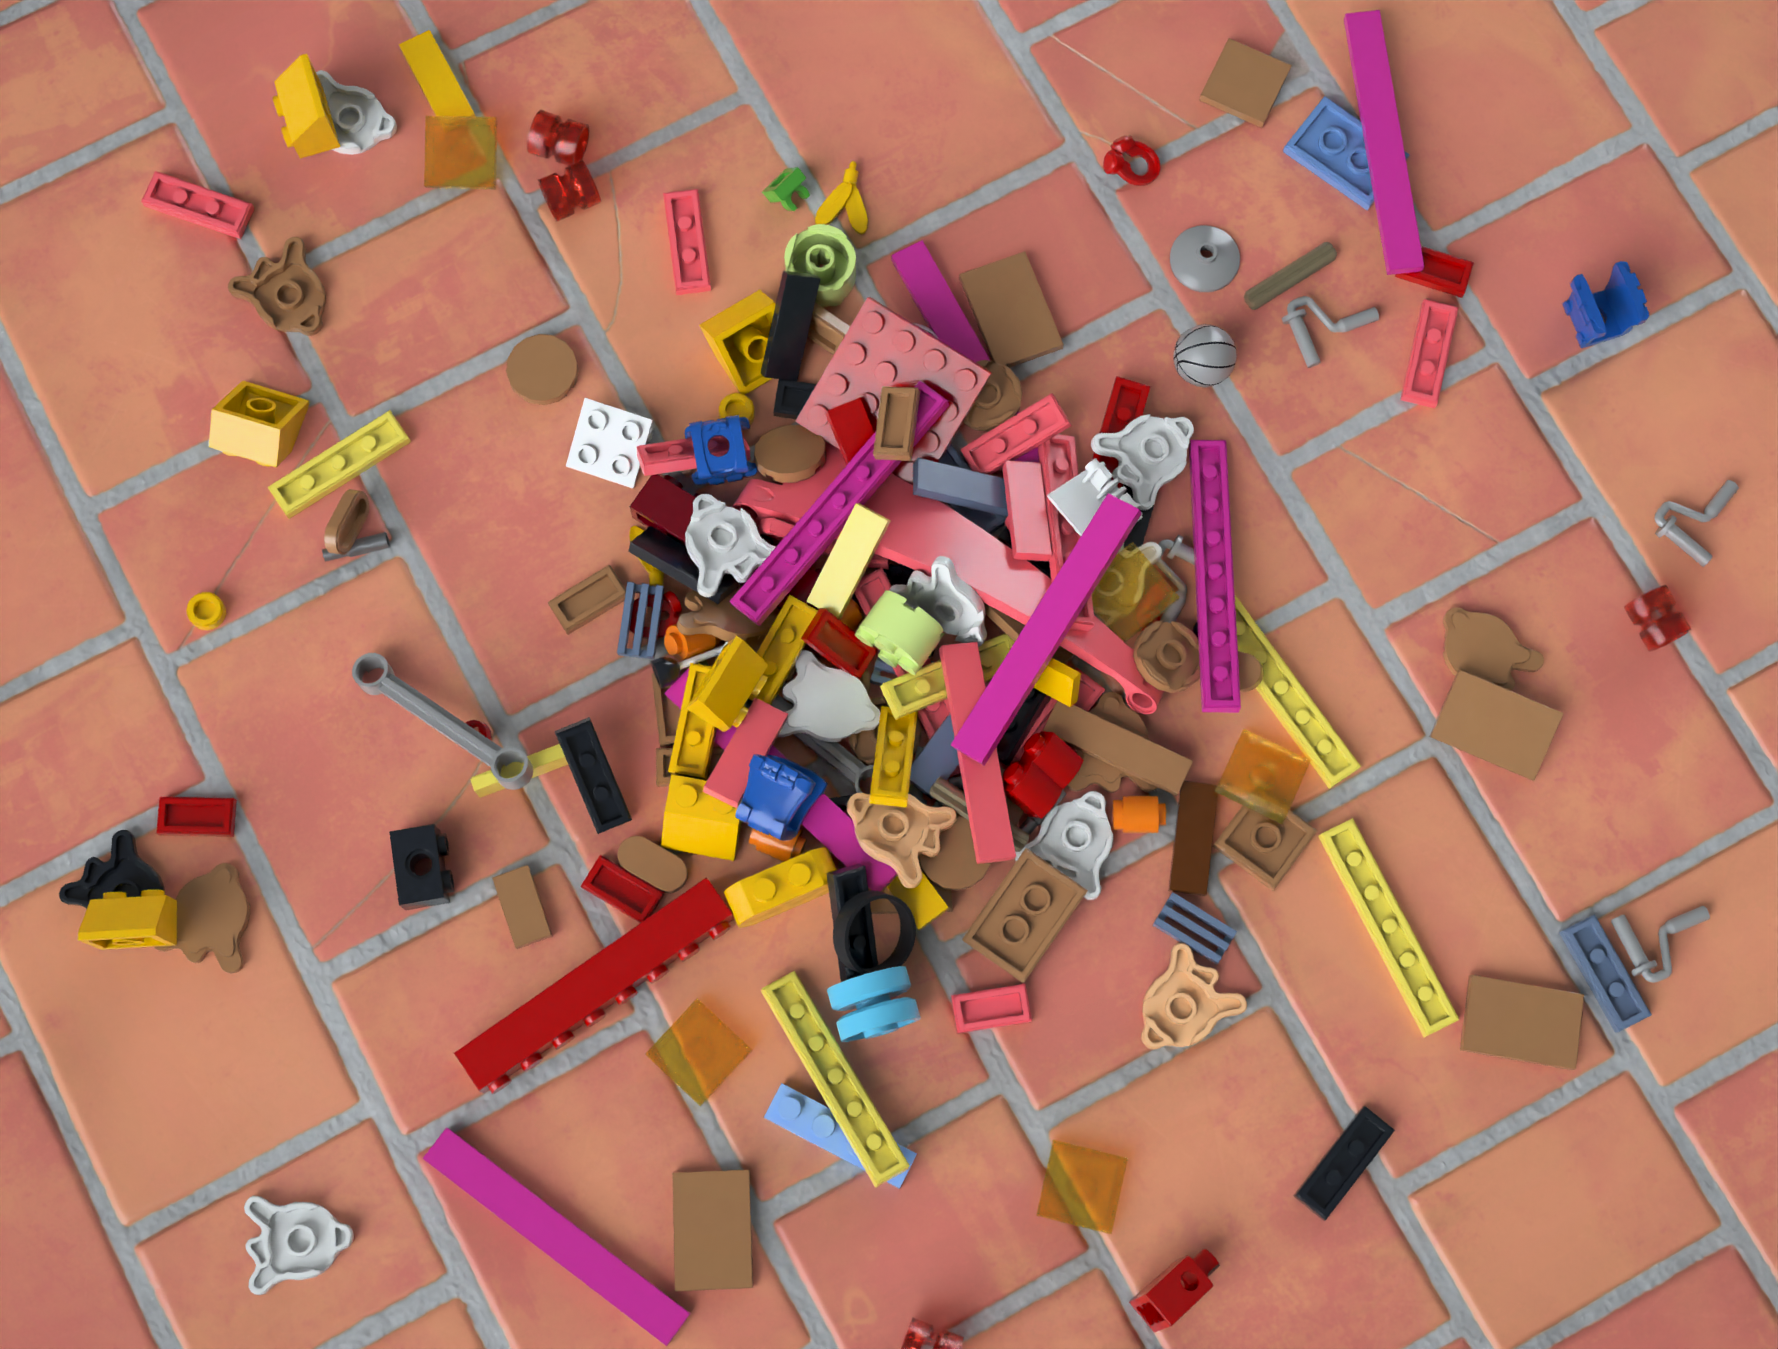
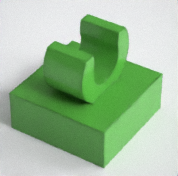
M798 167L786 168L762 191L770 203L781 202L782 206L788 211H795L797 209L791 200L794 192L802 199H807L810 196L807 188L800 185L806 179V176Z

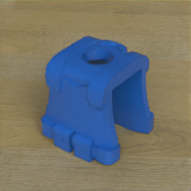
M1620 261L1614 264L1609 282L1603 291L1592 294L1583 274L1575 276L1571 281V295L1562 305L1566 315L1570 316L1577 332L1575 337L1580 348H1586L1629 333L1634 325H1641L1649 318V311L1645 307L1647 303L1643 289L1638 290L1641 284L1635 272H1630L1631 269L1627 262Z
M739 415L726 416V418L717 419L716 421L689 423L690 426L686 427L685 439L692 438L697 471L692 474V479L696 485H706L708 483L710 485L725 484V480H728L729 483L743 480V477H752L757 474L756 464L748 462L742 434V430L750 429V423L746 417H739ZM715 436L725 437L730 445L728 452L720 457L712 455L708 450V443Z
M754 754L749 764L750 770L745 793L736 810L735 817L764 834H770L782 841L792 840L798 834L800 826L812 805L824 794L828 783L818 776L817 773L791 760L774 755Z

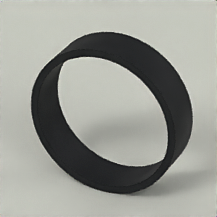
M874 890L861 892L848 900L837 915L833 929V944L838 958L846 967L861 974L902 966L913 949L916 937L915 919L907 904L898 897ZM877 899H888L896 908L900 919L898 943L892 954L883 963L872 968H860L853 960L849 951L848 935L851 923L856 914L866 904Z

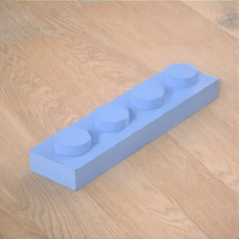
M781 1083L764 1118L865 1171L830 1109ZM897 1143L911 1167L917 1153ZM909 1169L890 1179L887 1183L900 1189Z

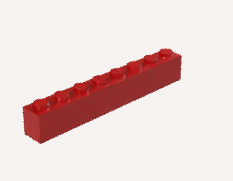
M706 877L454 1052L455 1056L480 1092L484 1094L489 1090L492 1094L499 1092L511 1083L509 1076L521 1068L526 1072L535 1067L543 1060L541 1054L552 1046L557 1050L568 1044L575 1038L572 1032L582 1025L586 1024L587 1027H591L607 1015L604 1011L615 1002L620 1006L632 999L638 993L635 989L646 980L652 984L669 972L667 966L676 959L680 958L683 962L695 955L700 950L698 944L710 936L715 940L725 934L731 928L729 922L734 920L733 914Z

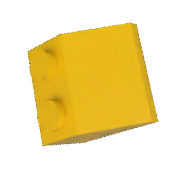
M308 54L300 55L274 81L278 95L272 98L278 116L285 117L287 126L281 127L286 145L288 148L294 147L301 159L341 146L323 85Z
M760 289L699 325L715 357L738 392L744 395L772 379L764 377L761 374V368L776 304Z
M241 381L212 408L209 447L220 450L229 456H240L256 461V463L262 466L277 468L292 452L309 408V400Z
M735 636L723 647L686 709L723 732L730 729L732 725L738 728L749 710L744 704L750 694L757 696L768 677L763 675L768 664L743 639Z
M671 774L664 811L661 847L735 861L742 823L741 820L735 817L737 808L704 793L703 789L707 780Z
M164 890L141 891V897H127L125 892L103 893V899H91L89 901L78 931V941L101 950L177 945V900L165 895Z

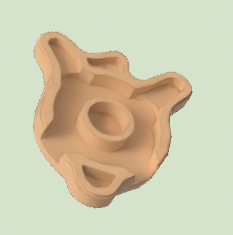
M856 793L852 795L847 803V812L853 820L856 838L861 848L875 860L890 865L896 871L904 887L915 888L922 880L918 855L923 854L928 857H935L939 853V835L942 831L954 825L957 820L956 811L948 806H927L909 793L907 808L870 804V794Z
M1177 943L1171 950L1170 964L1167 971L1153 982L1144 996L1142 1007L1144 1028L1141 1033L1142 1042L1147 1048L1153 1050L1164 1046L1185 1047L1194 1045L1203 1040L1222 1018L1240 1015L1245 1012L1247 1008L1246 999L1238 993H1217L1214 985L1219 979L1218 971L1211 967L1196 964L1190 946L1185 943Z

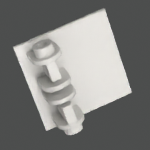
M585 398L566 467L634 488L640 468L636 446L646 445L647 442L652 440L654 429L651 428L653 420Z
M1096 458L1085 466L1086 470L1047 495L1048 499L1080 537L1108 493L1138 509L1141 507L1128 493L1124 494L1127 490L1125 486L1120 489L1117 487V484L1120 482L1119 479L1111 480L1113 475L1105 467L1106 464L1104 462L1099 463Z

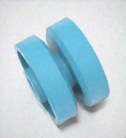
M906 966L892 967L860 975L827 989L833 1010L847 1011L857 1009L843 1015L836 1022L841 1042L882 1036L921 1019L915 999L904 997L891 1000V998L907 992L911 987Z

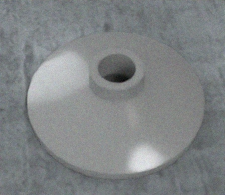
M1201 225L1185 230L1176 238L1170 252V266L1177 280L1187 288L1198 292H1214L1224 288L1234 279L1240 265V253L1235 241L1225 231L1213 226ZM1202 250H1208L1213 254V256L1210 258H1205L1201 255L1200 252Z

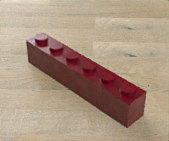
M655 474L650 476L629 507L632 518L646 527L652 526L686 546L685 533L693 514V501L700 494L695 493L692 496L682 489L683 485L670 475L662 477ZM760 534L762 539L773 545L774 542L771 538ZM809 568L778 604L777 608L781 610L788 596L791 595L819 610V608L808 603L807 599L822 569L817 568L814 571Z

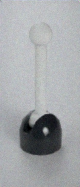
M726 641L723 646L681 662H677L670 657H660L652 660L651 666L660 688L662 689L674 684L680 676L681 669L689 667L690 663L696 664L719 655L728 642Z

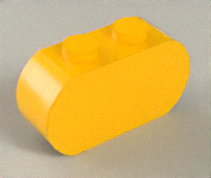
M817 848L734 883L724 891V895L738 927H748L829 893L826 873L837 869L828 848Z

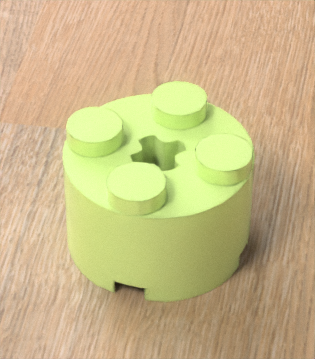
M825 224L809 226L807 230L799 234L796 233L788 242L784 256L785 271L817 275L821 279L815 302L821 307L838 306L849 295L855 284L856 253L854 247L847 239V236L836 227Z
M885 590L854 635L864 644L873 647V645L880 650L878 657L886 664L894 668L899 664L907 672L916 675L944 635L942 633L944 630L932 616L919 606L914 609L905 604L907 599L903 596Z

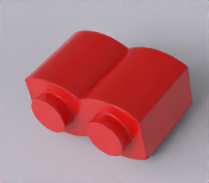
M1046 731L1035 733L1026 741L1024 745L1025 751L1020 761L1012 763L1002 776L1005 795L1029 817L1040 819L1053 808L1062 790L1076 776L1084 761L1054 732Z

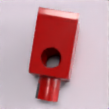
M1207 1249L1200 1251L1193 1259L1186 1255L1172 1263L1129 1303L1154 1333L1175 1324L1214 1286L1208 1277L1219 1268V1262Z

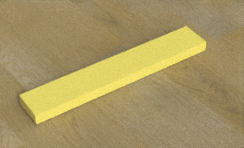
M1235 595L1238 651L1253 655L1263 667V679L1258 687H1256V690L1326 786L1331 789L1357 771L1361 766Z
M1352 818L1321 833L1318 837L1423 1037L1460 1020L1354 819Z
M793 971L763 987L761 991L875 1188L908 1170L910 1167L909 1163L796 972Z

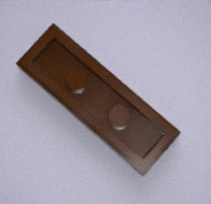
M1184 781L1180 788L1168 888L1170 892L1199 896L1207 895L1219 785Z

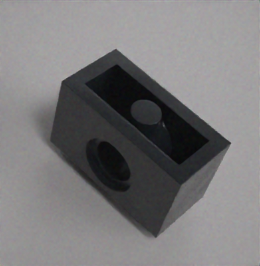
M435 824L390 831L399 906L404 910H412L450 903L449 892H454V880L452 871L445 868L444 856L449 855V843L446 833L441 834V831ZM430 858L432 860L431 870L425 875H416L415 866L418 861Z

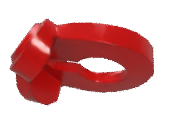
M1131 135L1122 136L1114 140L1110 145L1111 150L1104 157L1103 168L1105 173L1111 175L1118 174L1123 180L1136 186H1144L1153 182L1161 169L1157 154L1146 144L1133 140ZM1122 153H1126L1132 158L1140 156L1146 160L1148 165L1146 174H1135L1131 169L1130 163L1124 160Z
M670 590L663 594L662 612H667L670 616L667 620H660L658 638L666 636L668 627L677 624L682 612L679 598ZM648 595L647 607L653 608L655 595ZM640 598L634 600L630 631L634 634ZM650 626L644 627L642 638L649 639Z

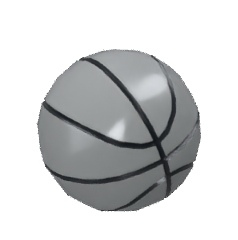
M1200 324L1185 331L1176 342L1173 354L1174 365L1178 374L1186 382L1203 388L1212 387L1227 379L1235 367L1237 358L1235 343L1231 336L1223 329L1209 324Z

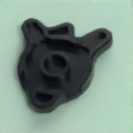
M120 830L112 837L110 860L103 862L96 857L89 858L86 861L82 878L61 887L59 898L68 905H78L87 909L89 901L91 899H103V893L125 892L127 897H141V891L143 890L165 891L161 876L138 855L134 835L128 830Z

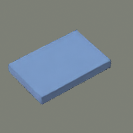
M1324 96L1284 146L1283 152L1368 211L1375 201L1361 121ZM1405 152V158L1407 161L1409 154Z

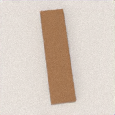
M1059 701L1056 702L1043 729L1046 732H1054L1067 745L1175 796L1178 795L1193 763L1192 760L1086 710L1075 705L1069 707Z

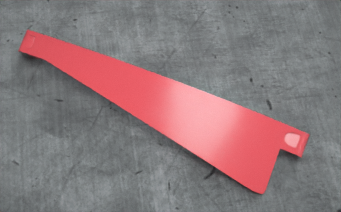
M825 442L826 462L822 468L820 465L815 469L816 474L808 479L793 483H783L782 485L759 479L748 481L732 507L741 511V508L750 514L756 526L759 525L760 519L766 518L782 519L795 526L846 467L840 449ZM892 473L864 504L865 507L891 520L875 554L913 570L921 571L932 577L931 566L935 559L939 556L948 557L954 563L957 576L977 592L983 603L1026 625L1051 585V578L1030 562L1013 559L1012 549L942 502L913 495V485ZM1095 615V626L1090 632L1074 629L1068 631L1060 644L1061 647L1095 669L1115 678L1124 688L1126 703L1132 710L1147 715L1156 711L1165 691L1158 690L1145 681L1137 670L1133 657L1134 650L1125 644Z

